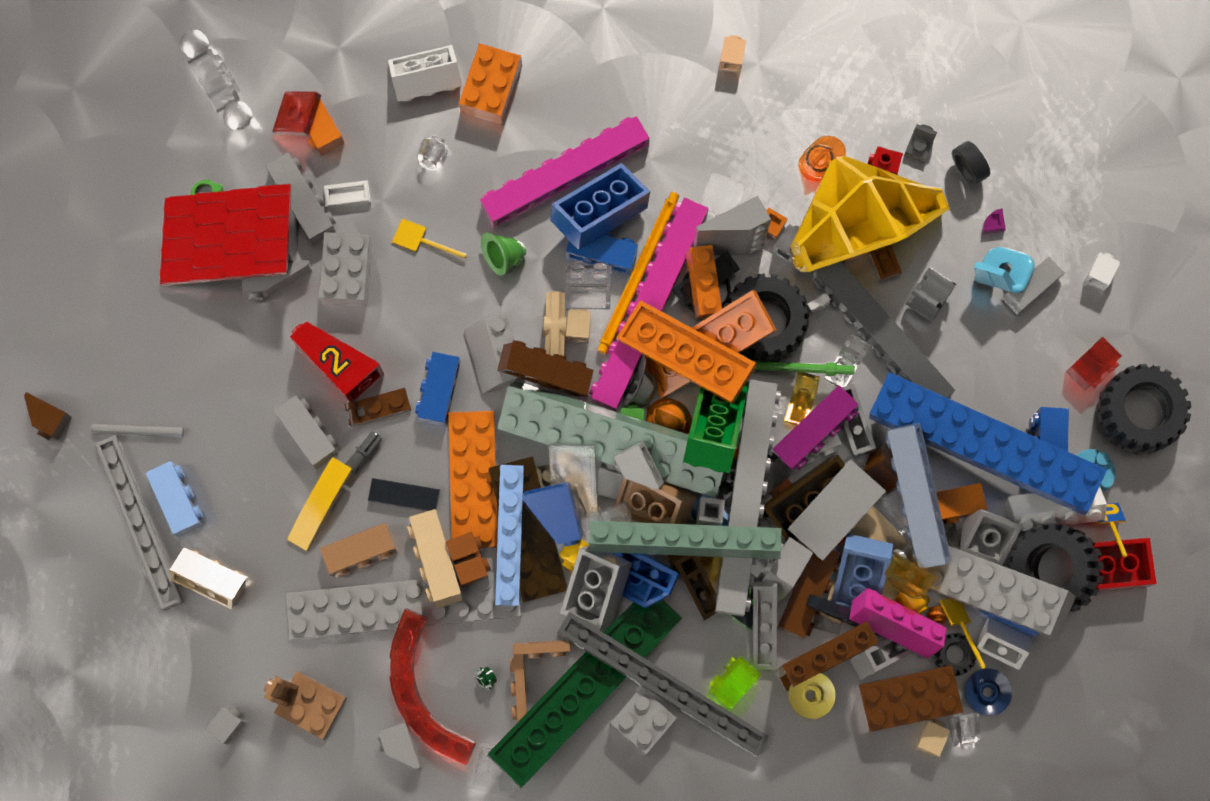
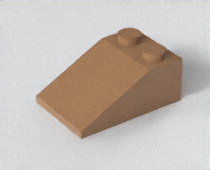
M623 477L613 512L630 522L687 524L696 496L666 482L655 490Z

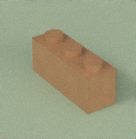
M386 523L320 548L329 574L332 577L336 575L337 578L348 575L350 573L349 570L358 567L360 570L372 565L371 561L380 559V561L387 560L393 557L392 553L397 551Z

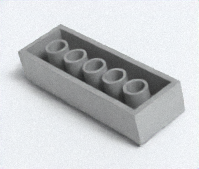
M948 546L951 561L944 565L929 567L922 584L928 590L1055 640L1059 639L1076 597L1068 590Z

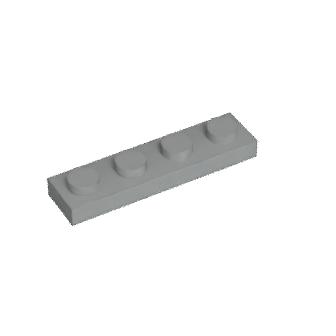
M754 582L753 669L777 670L778 582Z

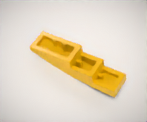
M333 457L331 458L307 499L287 540L308 551L329 517L330 510L341 494L343 485L353 471L351 467Z

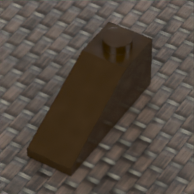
M666 555L672 568L680 573L678 579L702 620L705 621L717 614L715 612L717 594L698 556Z

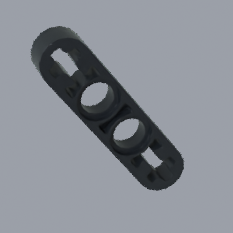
M809 594L806 602L808 608L854 627L860 625L849 619L851 609L825 598ZM874 632V634H875L876 636L884 637V636H882V635H880V634Z

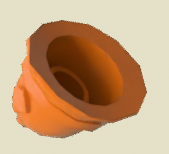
M672 398L658 399L647 407V422L689 434L693 419L688 408L680 401Z

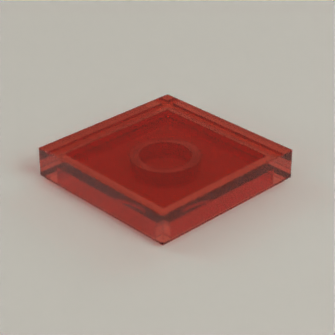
M285 91L272 132L277 135L309 136L321 94L318 92Z

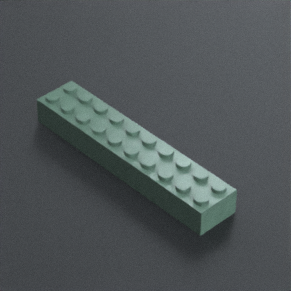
M518 381L508 385L497 428L499 430L615 466L614 456L617 453L644 441L664 482L714 498L722 490L726 472L719 473L709 468L693 467L688 463H683L689 434Z

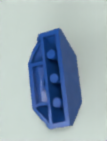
M612 553L632 562L622 594L623 597L644 608H648L671 595L680 576V573L671 566L647 554Z

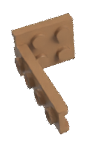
M557 640L513 644L514 658L510 659V673L515 672V682H511V695L516 696V706H512L513 720L518 722L527 713L524 654H528V658H541L543 653L550 652L552 657L566 656V652L571 650L570 641Z
M297 671L291 682L275 676L274 680L270 679L264 688L266 693L264 698L278 704L274 714L323 740L346 700V697Z

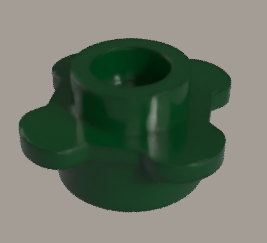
M480 667L476 671V679L482 688L486 687L487 690H490L494 686L493 684L497 682L496 676L489 667Z

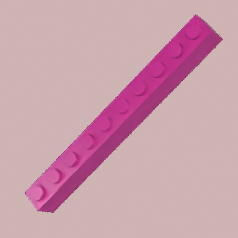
M685 197L682 203L677 202L672 214L675 215L672 223H667L663 233L666 235L664 242L658 243L654 252L657 257L654 263L649 262L645 274L648 276L645 282H640L636 290L638 298L636 302L631 301L628 307L627 314H629V317L640 300L663 312L687 260L686 252L694 245L696 227L704 223L708 215V207ZM622 321L617 334L620 333L626 322ZM613 341L608 351V354L611 356L608 362L602 363L598 373L601 375L598 383H593L589 394L592 395V403L617 412L639 360L643 355L619 341L617 343Z

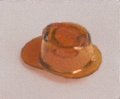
M829 135L815 140L799 159V170L803 177L809 181H821L830 161L843 155L846 156L845 145L840 139Z

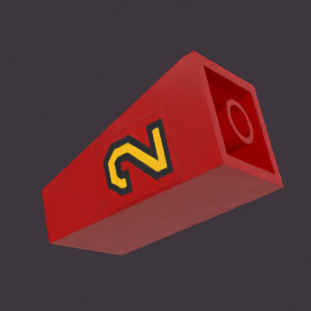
M307 321L304 324L297 325L292 330L290 338L295 346L348 402L357 400L384 375L380 364L376 360Z

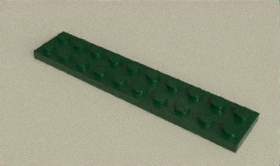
M664 600L648 608L633 602L604 633L645 658L676 626L682 617ZM585 652L492 748L487 756L521 789L623 682L626 676Z

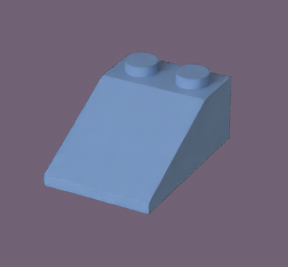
M847 534L832 602L851 609L852 600L867 588L882 595L891 561L893 544Z

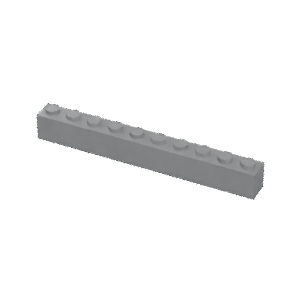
M749 380L727 526L757 527L758 518H763L764 505L760 504L761 496H766L768 482L764 481L765 472L769 473L771 459H767L768 450H772L774 436H770L771 427H776L777 413H773L774 405H779L781 391L777 390V383ZM723 557L715 607L716 613L743 617L745 611L749 612L751 598L747 597L748 588H753L754 574H750L751 566L756 565L757 558Z

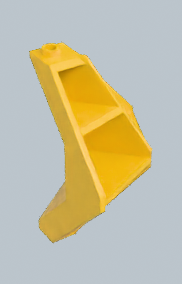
M844 155L831 160L790 246L794 255L792 261L795 268L799 269L800 272H810L909 237L950 209L942 188L920 184Z

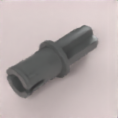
M372 431L359 447L356 446L357 450L345 463V465L353 469L352 472L354 474L357 473L367 458H371L370 454L382 441L381 436Z

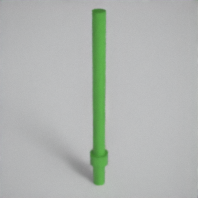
M754 361L757 364L755 370L826 373V376L855 374V366L837 365L836 362L810 364Z

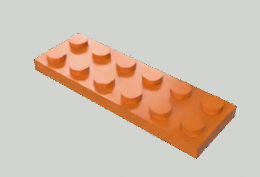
M755 290L750 291L692 327L737 353H741L777 331ZM646 357L645 369L655 377L657 392L661 399L668 397L691 383L688 379Z
M641 300L616 337L624 345L731 404H734L757 367L754 361Z
M494 411L448 413L452 539L472 532L474 537L479 536L483 548H497V500L488 469L496 466Z

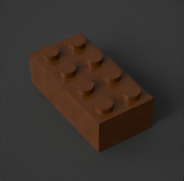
M953 664L859 685L870 732L964 713Z

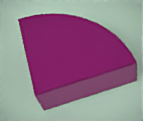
M1002 208L993 211L983 223L982 234L1005 232Z

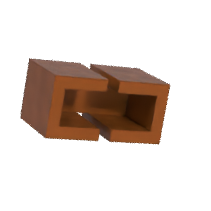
M469 532L445 541L454 564L476 556L454 565L462 587L489 578L487 572L491 571L487 558L482 559L479 550L483 549L479 536L474 537L473 533Z

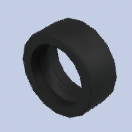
M965 141L952 150L953 161L968 183L977 185L990 176L989 165L984 155L974 143Z

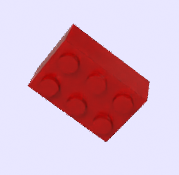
M1150 537L1121 540L1127 553L1126 558L1122 556L1117 541L1095 542L1093 547L1099 549L1102 555L1098 558L1099 562L1104 563V570H1100L1099 575L1104 577L1103 582L1098 583L1096 586L1099 591L1143 588L1157 584Z

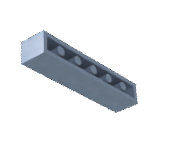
M916 423L892 428L887 431L886 442L893 454L891 464L898 476L896 485L898 493L902 494L903 498L902 513L908 520L907 535L909 540L913 542V560L918 564V569L947 564L951 561V556L921 424Z

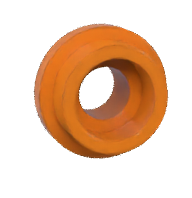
M942 606L929 608L927 613L928 619L938 624H944L948 620Z

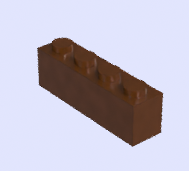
M517 340L503 345L497 369L499 372L577 398L588 396L594 370L587 368L586 363L580 361L570 362L563 355L553 354L552 356L546 354L545 349L538 347L531 349L526 347V343Z
M833 549L823 561L815 553L812 554L795 584L777 629L801 640L804 639L805 635L810 636L815 625L811 622L814 614L819 615L820 612L808 608L806 602L809 594L822 597L823 593L828 594L833 581L829 580L832 572L837 573L841 560L838 559L840 552Z

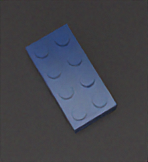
M620 163L552 203L550 221L579 250L646 210L651 191Z

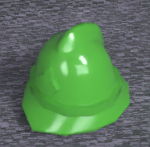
M488 232L481 236V249L484 258L496 274L503 276L507 273V270L519 265L523 261L522 259L526 255L527 249L517 239L495 236Z

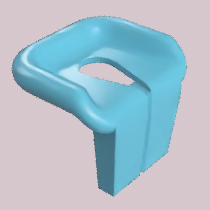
M1005 247L991 249L985 255L982 263L976 262L974 266L975 280L977 282L1013 293H1020L1026 289L1035 269V263L1031 256ZM1008 263L1012 268L1008 274L1006 270L999 267L1002 264Z

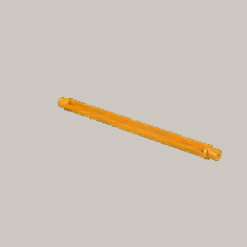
M670 192L668 199H665L662 210L605 332L599 340L600 344L597 351L601 354L606 355L647 266L654 255L655 249L661 240L666 225L673 214L680 197L675 192Z

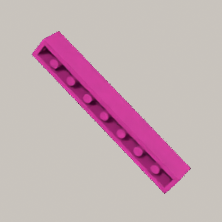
M637 116L633 118L627 117L620 121L618 126L612 129L609 127L601 131L600 135L596 138H587L580 143L579 147L575 149L569 148L563 151L560 157L544 161L541 167L525 171L522 177L517 180H508L502 185V188L486 192L482 196L483 198L480 199L481 206L495 228L649 146L650 138Z

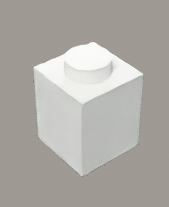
M1100 252L1094 258L1084 282L1104 291L1110 285L1120 262L1115 260L1116 258L1113 255Z

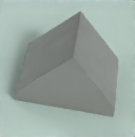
M980 509L963 521L960 550L1002 566L1022 525Z

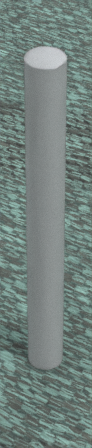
M92 424L91 433L183 437L184 428Z

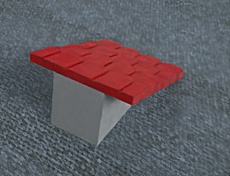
M291 184L258 186L256 188L195 193V195L165 198L160 285L170 286L286 275L288 262L297 261L299 223L291 210Z

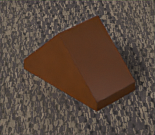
M887 442L869 454L864 468V472L886 491L885 494H889L897 489L896 483L898 481L897 472L893 470L891 459L893 458L892 450L888 448Z

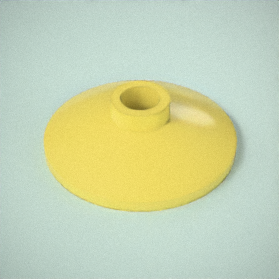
M822 673L794 687L791 684L789 688L790 704L794 711L802 717L808 719L823 717L834 705L836 697L835 688L830 679ZM809 690L814 691L815 695L812 699L807 698Z

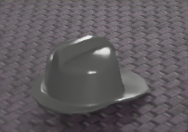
M644 355L639 360L633 379L624 395V406L631 402L647 407L656 394L657 382L655 377L645 370L646 356Z

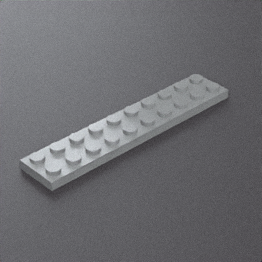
M488 572L489 578L466 587H462L459 577L456 576L463 601L437 609L434 601L429 603L425 589L430 587L428 581H423L422 579L286 593L289 640L521 617L520 595L519 606L495 605L496 572Z

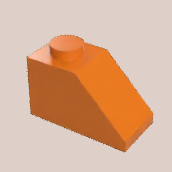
M321 99L316 101L308 127L310 138L307 140L313 151L318 149L322 156L344 144V140Z

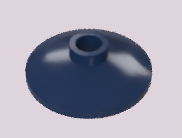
M991 668L980 669L974 672L967 680L965 697L969 706L977 713L986 716L997 715L1003 712L1010 704L1012 687L1008 678L1000 671ZM985 688H988L991 691V695L989 697H986L983 694V690Z

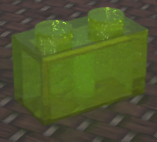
M741 656L737 660L732 657L724 666L727 671L723 676L720 677L717 674L708 684L711 687L708 693L728 711L732 709L761 676Z

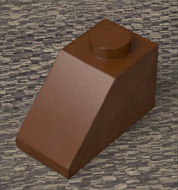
M26 392L24 395L32 426L39 430L37 435L46 440H50L51 437L59 440L72 416Z

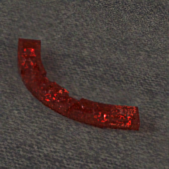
M406 608L397 626L389 659H391V676H389L395 703L407 725L412 727L425 744L444 756L466 765L469 762L476 742L441 724L427 709L419 694L414 674V660L416 648L428 617Z

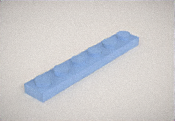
M500 465L495 605L519 606L524 466Z

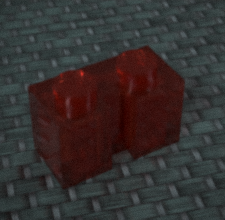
M1102 337L1066 372L1085 391L1090 386L1095 389L1104 380L1101 376L1106 371L1110 374L1120 365L1117 361L1122 355Z

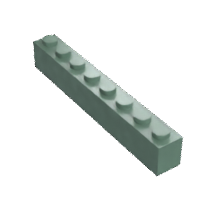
M590 521L589 546L591 552L781 559L782 528Z

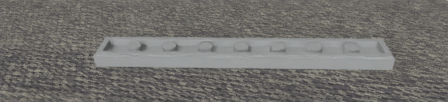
M113 435L94 443L161 611L184 603L177 583L170 580V565L118 436Z

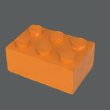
M479 43L459 101L460 112L502 125L522 68L521 55Z

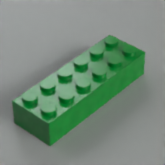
M749 382L745 384L734 404L700 387L683 463H688L693 467L709 468L719 473H730Z

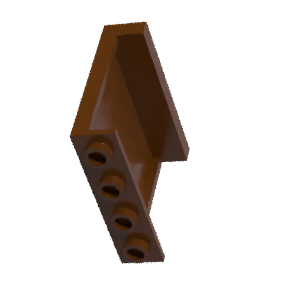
M868 621L783 664L775 672L787 692L791 684L794 687L819 673H823L849 660L879 642Z

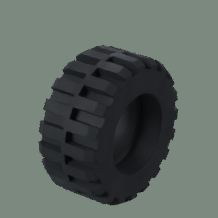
M765 273L758 274L757 278L749 276L745 278L743 283L739 282L734 286V290L730 291L724 303V307L750 291L755 290L761 301H770L777 304L786 315V326L779 335L764 338L739 353L752 361L779 362L781 358L786 359L791 356L793 351L799 348L809 326L808 317L810 315L809 308L806 307L807 300L804 295L801 296L799 294L800 289L796 285L792 287L789 284L790 280L785 277L782 281L777 279L778 275L771 274V277H765Z
M1139 364L1137 367L1130 366L1124 371L1119 372L1104 386L1105 389L1099 395L1100 402L1097 404V412H1100V416L1097 419L1098 423L1103 424L1105 427L1102 432L1105 436L1109 434L1113 438L1110 441L1113 445L1120 444L1122 445L1121 450L1125 452L1133 450V453L1137 455L1145 452L1153 454L1168 447L1187 429L1186 423L1191 418V414L1188 413V410L1192 408L1191 401H1186V396L1189 393L1186 388L1182 390L1180 387L1182 381L1178 377L1173 379L1171 377L1172 372L1168 369L1162 372L1160 371V366L1154 364L1151 367H1148L1147 364ZM1143 390L1149 392L1159 401L1163 416L1158 427L1143 429L1136 426L1128 418L1124 404L1126 396L1131 391Z
M1042 524L1037 526L1036 529L1026 531L1025 538L1019 537L1015 542L1018 545L1017 549H1012L1010 552L1013 560L1008 562L1009 569L1040 580L1038 568L1042 556L1053 547L1063 548L1068 552L1073 562L1072 578L1068 585L1063 588L1076 596L1070 612L1079 611L1081 606H1087L1092 602L1090 597L1096 596L1099 592V589L1096 588L1097 584L1103 582L1104 577L1099 575L1100 570H1104V563L1099 562L1098 558L1102 556L1100 550L1093 547L1095 542L1091 538L1086 537V533L1070 526Z

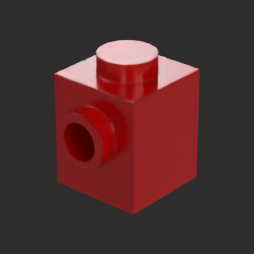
M877 146L875 153L870 152L867 164L897 175L903 153Z

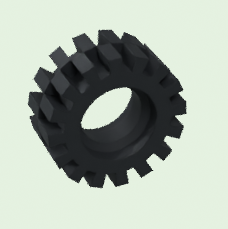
M962 633L945 635L944 647L933 655V658H935L934 663L939 667L953 664L955 676L969 672L975 666V661L977 660L966 636L961 635ZM953 645L959 646L964 652L963 660L957 664L950 662L947 658V650Z

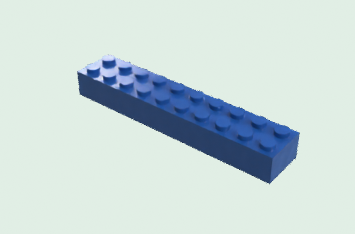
M890 372L869 414V419L891 429L920 423L926 445L1084 516L1088 513L1107 471L1106 468Z

